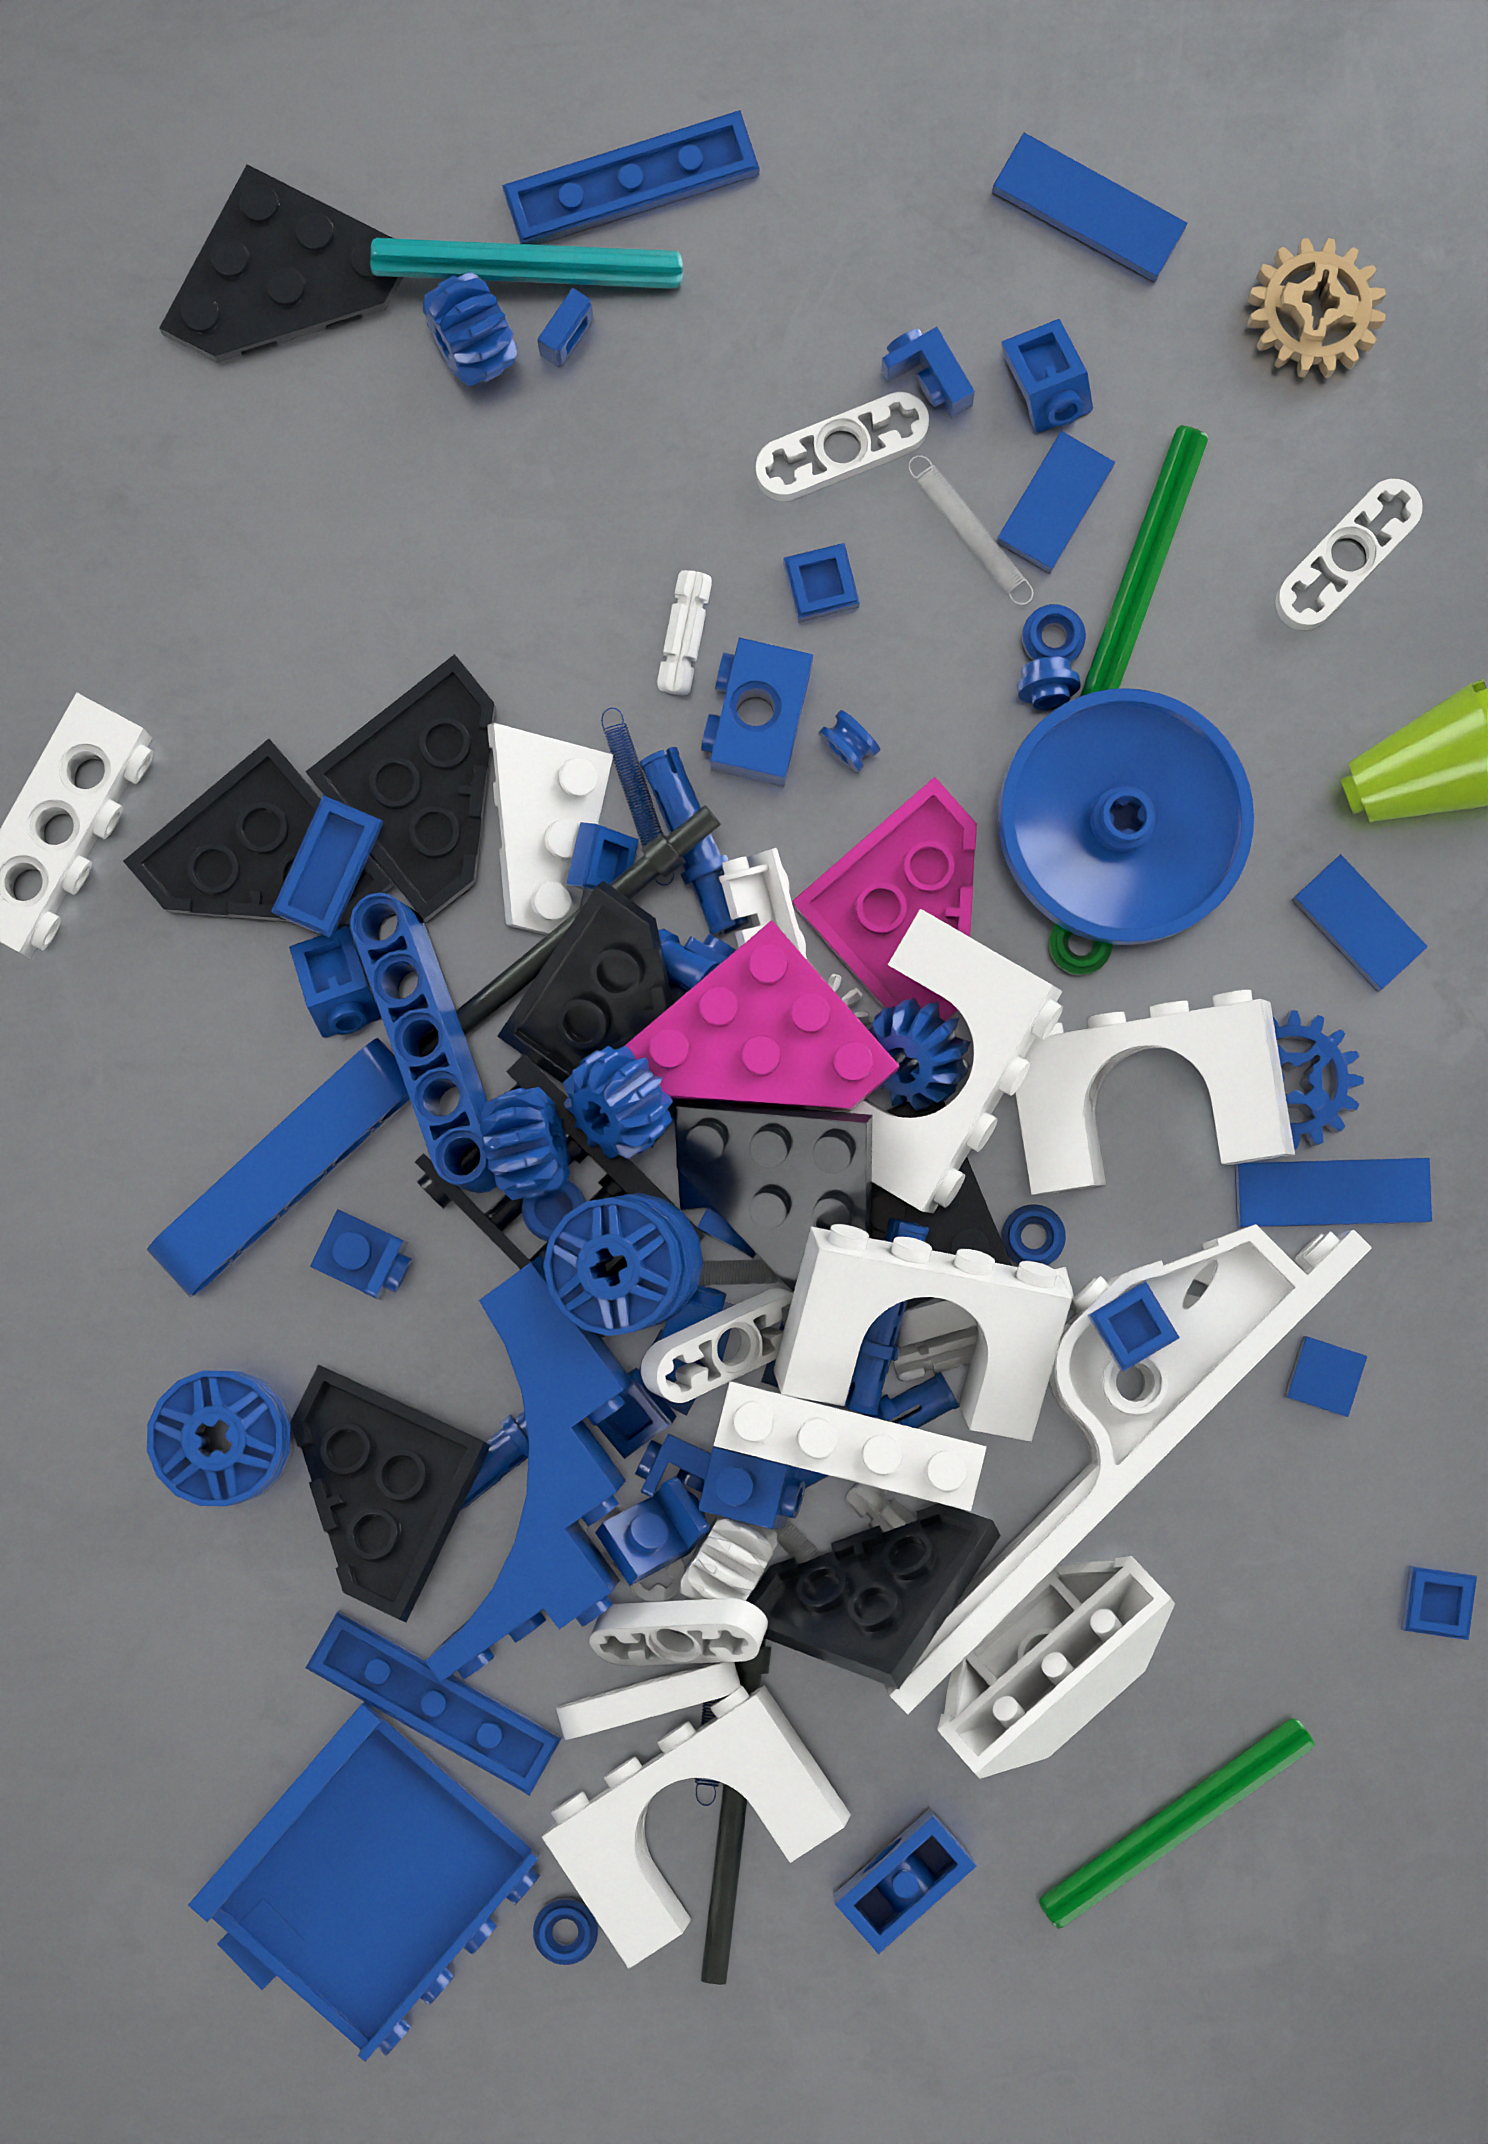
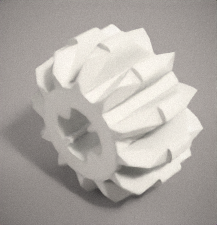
M717 1515L710 1525L709 1532L694 1551L692 1558L685 1568V1572L679 1580L680 1592L690 1600L736 1598L746 1601L773 1555L777 1545V1532L773 1529Z

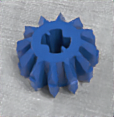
M470 271L457 278L454 275L438 283L437 288L425 294L423 313L427 318V326L433 334L435 344L439 347L445 362L450 365L454 376L458 377L465 384L472 386L484 380V382H487L503 374L502 370L515 363L517 346L513 340L514 333L508 326L505 319L506 315L499 307L496 296L491 294L485 281Z
M915 997L903 1000L896 1007H886L874 1017L875 1021L872 1022V1027L868 1030L900 1066L897 1072L876 1089L886 1087L890 1090L892 1106L902 1105L908 1100L915 1111L927 1108L934 1101L936 1103L939 1101L944 1102L956 1092L958 1083L967 1075L968 1069L971 1067L962 1057L968 1052L971 1041L958 1038L953 1032L958 1026L959 1018L944 1021L940 1018L939 1002L928 1003L925 1007L921 1008Z
M607 1046L601 1051H594L581 1060V1065L574 1069L571 1076L563 1082L565 1091L569 1096L563 1104L575 1116L576 1123L573 1127L582 1129L587 1135L588 1145L590 1147L600 1145L603 1153L610 1159L618 1155L629 1159L635 1154L643 1153L655 1144V1140L663 1135L665 1129L672 1123L670 1112L667 1109L673 1101L661 1089L660 1083L663 1077L654 1076L649 1070L648 1059L645 1057L636 1060L633 1052L627 1046L616 1050Z
M540 1087L526 1090L525 1088H519L504 1092L503 1095H499L483 1105L482 1121L479 1127L484 1140L482 1149L486 1152L488 1158V1169L493 1171L496 1186L501 1191H504L511 1200L525 1197L529 1200L545 1196L547 1192L561 1188V1185L567 1183L570 1174L568 1166L571 1162V1157L567 1150V1141L569 1139L566 1137L562 1127L563 1119L556 1112L555 1102Z

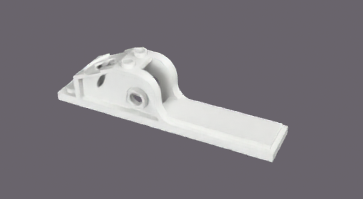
M1255 1224L1203 1243V1251L1163 1265L1162 1260L1110 1278L1107 1282L1101 1276L1097 1279L1093 1278L1072 1299L1070 1308L1075 1314L1064 1325L1048 1385L1060 1409L1082 1432L1088 1446L1089 1464L967 1586L900 1689L885 1685L889 1696L907 1714L1372 1249L1354 1229L1338 1234H1333L1331 1231L1325 1235L1320 1233L1295 1257L1294 1261L1298 1264L1296 1265ZM1193 1280L1208 1285L1201 1297L1186 1294ZM1146 1281L1180 1338L1134 1365L1142 1374L1143 1387L1140 1394L1129 1401L1122 1397L1117 1390L1116 1378L1120 1369L1089 1319L1088 1314Z

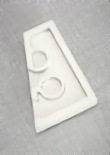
M492 723L487 725L489 748H493L496 782H493L495 806H498L502 841L499 855L506 926L547 936L580 908L583 890L566 884L580 822L595 824L599 822L613 754Z

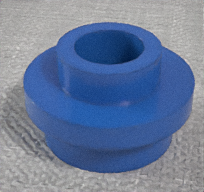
M1059 604L1045 605L1035 610L1026 620L1022 632L1024 649L1032 660L1044 657H1063L1072 663L1080 655L1086 640V631L1081 618L1072 609ZM1049 627H1056L1064 633L1065 643L1057 648L1049 647L1042 640V632Z
M1044 657L1025 664L1021 668L1022 679L1017 684L1019 699L1026 703H1031L1038 710L1059 708L1069 702L1070 697L1081 688L1079 674L1072 670L1070 661L1063 657Z
M1031 1204L1016 1209L1008 1216L1002 1228L1001 1239L1008 1257L1019 1265L1022 1261H1032L1049 1265L1063 1251L1066 1232L1062 1220L1053 1210L1042 1205ZM1027 1225H1037L1044 1231L1045 1241L1040 1248L1030 1249L1023 1244L1021 1233Z
M561 1898L548 1903L538 1913L533 1926V1938L538 1951L547 1960L560 1965H571L585 1959L593 1950L598 1937L597 1921L589 1908L582 1902L571 1898ZM569 1919L576 1924L578 1936L573 1941L562 1942L556 1938L553 1928L559 1920Z

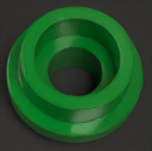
M1055 924L1049 937V951L1058 967L1073 975H1088L1105 965L1111 955L1113 944L1091 940V951L1086 955H1076L1070 950L1068 944L1070 936L1074 933Z

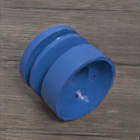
M634 1193L586 1201L566 1214L549 1237L543 1265L548 1292L560 1312L583 1330L613 1336L637 1332L662 1324L681 1312L698 1289L703 1267V1257L699 1236L682 1211L663 1198ZM623 1255L627 1261V1267L619 1271V1274L609 1275L605 1264L611 1262L615 1256Z
M203 1370L178 1380L158 1399L147 1424V1453L156 1476L175 1496L198 1506L236 1505L265 1494L284 1475L294 1453V1434L290 1425L292 1417L286 1401L268 1382L243 1371ZM226 1423L229 1428L226 1431L225 1437L232 1443L230 1450L220 1449L210 1454L206 1450L210 1439L203 1433L206 1426L220 1427Z

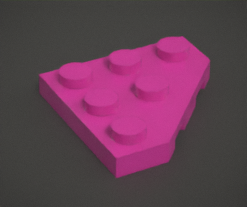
M936 777L932 778L792 901V906L883 1009L886 1007L891 1008L892 1006L896 1007L903 1000L915 997L921 1008L925 1007L928 1003L939 1002L940 1018L946 1021L959 1011L951 1002L888 965L920 909L970 937L977 823Z
M772 920L625 1045L633 1052L636 1060L645 1057L648 1059L649 1070L654 1076L663 1077L660 1083L661 1089L671 1099H706L732 1101L733 1103L784 1107L785 1105L851 1111L900 1069L898 1063Z

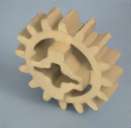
M1309 238L1302 239L1297 249V256L1295 257L1285 247L1278 249L1274 257L1277 269L1263 264L1256 278L1265 287H1252L1248 295L1247 302L1261 307V309L1250 314L1247 321L1248 327L1264 328L1265 333L1256 345L1259 351L1274 346L1279 351L1274 366L1279 369L1289 359L1297 361L1298 377L1305 378L1312 364H1319L1324 378L1331 377L1335 371L1337 359L1348 369L1353 368L1359 360L1355 347L1369 352L1377 338L1368 329H1380L1386 318V314L1372 309V307L1380 304L1386 295L1385 288H1369L1368 283L1377 271L1375 266L1370 265L1359 270L1354 265L1359 250L1353 247L1343 257L1336 255L1335 239L1328 238L1321 251H1314ZM1311 270L1310 277L1301 283L1287 282L1286 286H1282L1291 276ZM1337 277L1348 286L1353 295L1346 293ZM1318 287H1320L1318 300H1321V311L1325 313L1318 321L1315 329H1313L1314 316L1311 315L1312 306L1308 303L1313 298ZM1280 321L1288 324L1296 339L1285 331ZM1346 330H1351V333L1341 341L1322 346L1323 339L1331 333L1345 334Z

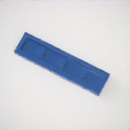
M738 110L502 185L520 244L539 245L759 175L760 168L741 111Z
M337 1611L305 1667L306 1669L530 1796L562 1736L452 1674L442 1682H439L426 1664V1659L342 1611Z

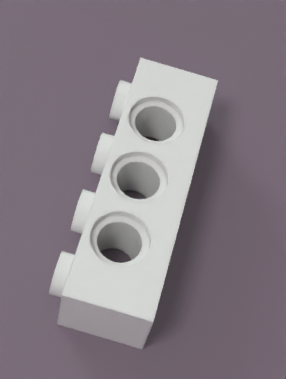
M77 692L0 828V943L31 959L36 948L43 951L51 943L61 922V917L56 915L59 906L67 892L75 895L84 884L92 866V861L86 859L98 836L106 839L114 830L123 810V806L117 803L129 781L137 784L150 765L154 753L153 750L148 748L153 738L144 728ZM90 759L103 761L105 773L101 782L90 789L78 788L75 783L77 768L83 762ZM56 815H70L73 819L74 828L69 839L58 845L47 844L44 837V829L47 822ZM30 869L39 870L43 880L40 892L30 900H17L14 895L13 886L18 875Z

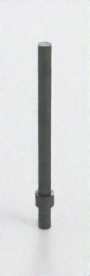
M704 805L667 837L660 833L644 846L642 851L645 855L609 885L631 900L658 876L662 875L664 878H667L686 862L683 856L717 829L721 823L710 809ZM582 907L456 1010L464 1036L537 977ZM433 1029L421 1039L419 1045L421 1057L429 1055L436 1048L439 1039L437 1029Z
M763 1638L755 1658L748 1661L734 1662L740 1684L748 1695L761 1687L762 1674H769L771 1647L765 1646V1638ZM724 1783L701 1973L702 1982L724 1985L727 1982L747 1809V1799L737 1790Z

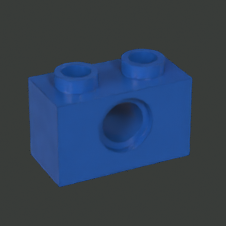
M740 637L735 655L723 652L715 690L724 691L726 695L721 716L710 713L708 715L701 751L712 753L710 759L711 771L781 787L785 786L811 674L813 654ZM760 697L771 704L774 714L767 723L760 726H751L740 719L737 713L738 707L748 698Z
M929 1808L833 1894L834 1903L872 1948L880 1954L977 1865L973 1857Z

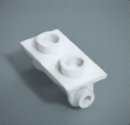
M777 848L750 857L745 856L723 862L722 867L725 875L720 876L719 880L722 883L731 920L751 915L754 926L735 932L738 946L741 947L772 920L806 958L805 939L798 928L789 894L788 876L781 865Z

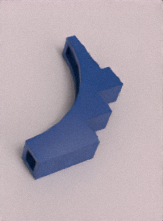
M541 1255L479 1300L505 1344L522 1392L529 1440L527 1494L514 1545L492 1590L471 1618L441 1643L425 1661L439 1682H442L456 1671H458L463 1679L471 1676L495 1657L489 1649L493 1644L507 1634L516 1643L544 1623L546 1618L541 1613L543 1609L559 1630L575 1618L581 1627L587 1625L613 1605L607 1595L614 1590L620 1581L577 1520L582 1518L589 1527L619 1505L613 1494L621 1488L626 1479L583 1422V1419L588 1417L593 1426H595L622 1407L625 1402L619 1393L631 1383L632 1379L598 1333L581 1329L560 1312L548 1292L543 1265L544 1258Z

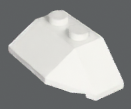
M1132 1556L1115 1558V1561H1091L1055 1566L952 1670L947 1688L944 1714H941L937 1730L979 1779L1049 1758L1146 1671L1175 1602Z

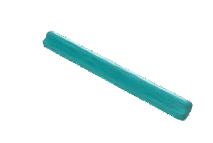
M376 238L372 240L370 247V268L372 274L376 276L448 279L454 275L457 278L470 271L483 281L675 289L680 286L683 272V261L680 253L669 250Z

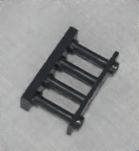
M525 1053L506 1071L516 1082L509 1091L519 1088H525L526 1090L540 1087L555 1102L556 1112L563 1119L562 1127L566 1137L569 1139L567 1141V1150L571 1157L570 1164L574 1160L581 1164L589 1156L606 1173L598 1182L602 1188L589 1201L642 1193L663 1198L679 1209L630 1159H626L621 1155L610 1159L603 1153L600 1145L592 1147L588 1145L587 1135L582 1129L573 1127L576 1123L575 1116L563 1104L568 1097ZM478 1145L470 1147L463 1154L460 1163L463 1175L470 1174L478 1166L481 1157ZM423 1153L415 1161L425 1172L417 1181L425 1192L443 1209L453 1201L520 1270L540 1255L545 1259L548 1242L529 1259L503 1233L522 1213L524 1198L511 1200L504 1194L484 1213L458 1186L448 1183L438 1175L432 1160ZM688 1218V1220L690 1221L691 1225L693 1226V1228L695 1229L696 1233L698 1234L699 1240H700V1244H701V1243L706 1239V1236H705V1235L702 1233V1231H701L699 1228H697V1226ZM624 1256L608 1271L609 1275L619 1274V1271L627 1267V1261ZM599 1334L603 1341L607 1338L605 1335Z

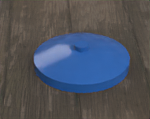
M1130 688L1108 689L1083 695L1063 704L1039 722L1022 741L1014 753L1002 781L998 801V830L1003 854L1016 883L1032 904L1047 918L1060 927L1093 941L1118 945L1144 944L1174 936L1188 929L1210 914L1230 893L1245 867L1251 848L1254 830L1253 798L1245 769L1237 753L1220 730L1205 716L1187 704L1161 693Z

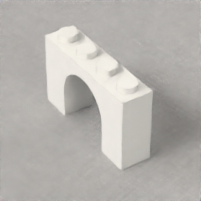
M920 909L888 965L947 999L965 1018L974 1044V1061L966 1085L960 1094L946 1107L933 1114L917 1118L897 1117L867 1099H864L851 1111L826 1110L819 1107H805L804 1109L873 1115L872 1182L920 1211L934 1213L938 1205L946 1208L961 1188L965 1174L958 1170L971 1148L979 1152L992 1135L998 1119L991 1114L1003 1093L1005 1092L1012 1096L1024 1080L1030 1067V1062L1025 1060L1024 1057L1035 1038L1039 1037L1044 1040L1055 1027L1063 1010V1006L1057 1003L1063 991Z
M1251 990L1233 991L1212 996L1214 1007L1189 1011L1188 1001L1169 1002L1150 1006L1151 1018L1126 1022L1125 1012L1105 1013L1087 1017L1088 1029L1064 1033L1062 1023L1058 1022L1044 1040L1036 1037L1024 1057L1025 1060L1030 1062L1029 1070L1016 1090L1031 1195H1049L1106 1185L1096 1124L1098 1093L1106 1076L1120 1061L1146 1049H1171L1187 1058L1203 1076L1210 1092L1221 1164L1234 1165L1295 1155L1271 1003L1263 999L1253 1000Z
M834 1224L830 1230L811 1227L774 1366V1374L782 1395L845 1406L862 1340L875 1319L888 1308L908 1299L919 1297L942 1298L963 1307L977 1321L976 1346L959 1404L969 1430L1032 1442L1072 1301V1297L1061 1276L1057 1275L1053 1268L1032 1261H1022L1019 1263V1267L995 1263L991 1256L971 1249H959L956 1255L933 1251L929 1244L910 1237H896L893 1243L869 1238L868 1233L844 1224Z
M729 1382L714 1442L716 1447L968 1511L972 1509L987 1446L734 1382Z
M765 1685L749 1695L744 1687L740 1686L733 1693L722 1697L710 1707L716 1717L696 1730L689 1721L683 1723L657 1742L662 1750L660 1754L641 1765L636 1756L632 1757L604 1777L609 1788L591 1800H588L582 1791L551 1812L556 1823L547 1830L542 1838L628 1969L683 1934L692 1920L656 1867L646 1844L645 1820L647 1810L652 1798L661 1789L674 1782L689 1778L713 1779L729 1785L749 1801L790 1863L843 1829L851 1816Z

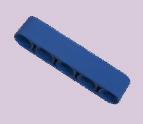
M379 892L369 894L361 899L352 910L350 919L351 932L433 1166L438 1175L448 1183L470 1192H489L497 1186L493 1171L488 1169V1158L486 1152L482 1149L484 1145L483 1135L479 1128L482 1121L483 1105L488 1100L425 923L415 910L393 896ZM397 914L398 922L395 931L387 939L380 940L379 928L381 923L388 916ZM417 971L418 982L415 990L409 996L400 998V982L410 972ZM437 1029L439 1039L436 1048L429 1055L421 1057L419 1050L421 1039L428 1031ZM457 1087L460 1096L458 1105L454 1111L442 1116L440 1112L442 1096L450 1088ZM478 1145L481 1155L480 1162L473 1172L463 1175L460 1166L461 1158L467 1149Z
M375 1038L365 1045L148 1246L147 1251L189 1297L199 1293L218 1277L410 1099L395 1055L379 1038Z

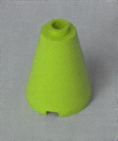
M1483 678L1468 684L1348 762L1352 775L1341 778V782L1353 814L1366 811L1369 821L1374 822L1488 806V688H1486Z

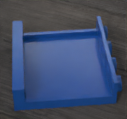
M364 1702L192 1899L188 1906L206 1922L212 1918L356 2045L360 2049L358 2056L366 2062L376 2049L387 2056L404 2037L412 2025L403 2017L419 1998L427 2005H430L455 1976L446 1967L461 1949L464 1948L473 1955L498 1926L489 1917L502 1901L507 1898L516 1905L540 1877V1874L532 1866L539 1859L540 1853L376 1709ZM263 1898L308 1943L287 1966L238 1923Z

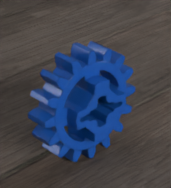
M1291 1010L1287 1013L1284 1026L1279 1027L1277 1020L1273 1017L1276 1040L1298 1039L1312 1044L1303 1053L1286 1052L1280 1045H1277L1281 1068L1287 1072L1296 1067L1300 1068L1311 1061V1065L1303 1072L1305 1076L1299 1083L1305 1091L1304 1094L1299 1090L1285 1094L1287 1108L1299 1109L1304 1116L1308 1115L1312 1119L1301 1123H1290L1294 1150H1296L1300 1142V1135L1305 1134L1307 1140L1314 1147L1324 1143L1322 1126H1326L1335 1133L1341 1132L1345 1128L1342 1119L1337 1113L1339 1110L1353 1112L1358 1109L1359 1103L1354 1098L1348 1096L1347 1092L1348 1089L1364 1084V1077L1348 1073L1347 1065L1353 1063L1360 1056L1357 1051L1341 1053L1337 1046L1342 1042L1346 1034L1342 1029L1327 1037L1321 1033L1324 1017L1317 1015L1309 1022L1307 1027L1301 1026L1298 1010ZM1328 1063L1331 1066L1334 1081L1330 1099L1329 1094L1322 1088V1069Z

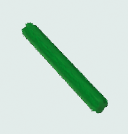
M1184 425L1176 428L1080 696L1102 690L1119 689L1208 442V435L1198 429Z
M1288 1720L1043 1895L1039 1901L1041 1909L1053 1926L1057 1929L1065 1927L1311 1751L1315 1746L1312 1736L1299 1720Z

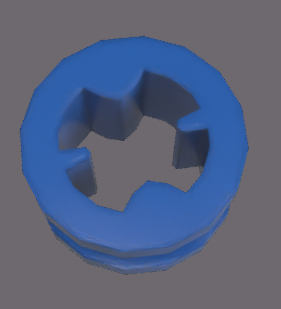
M840 710L835 715L837 719L836 725L832 728L824 726L818 734L842 762L858 773L864 767L862 763L864 756L869 754L875 756L881 749L873 737L851 715Z

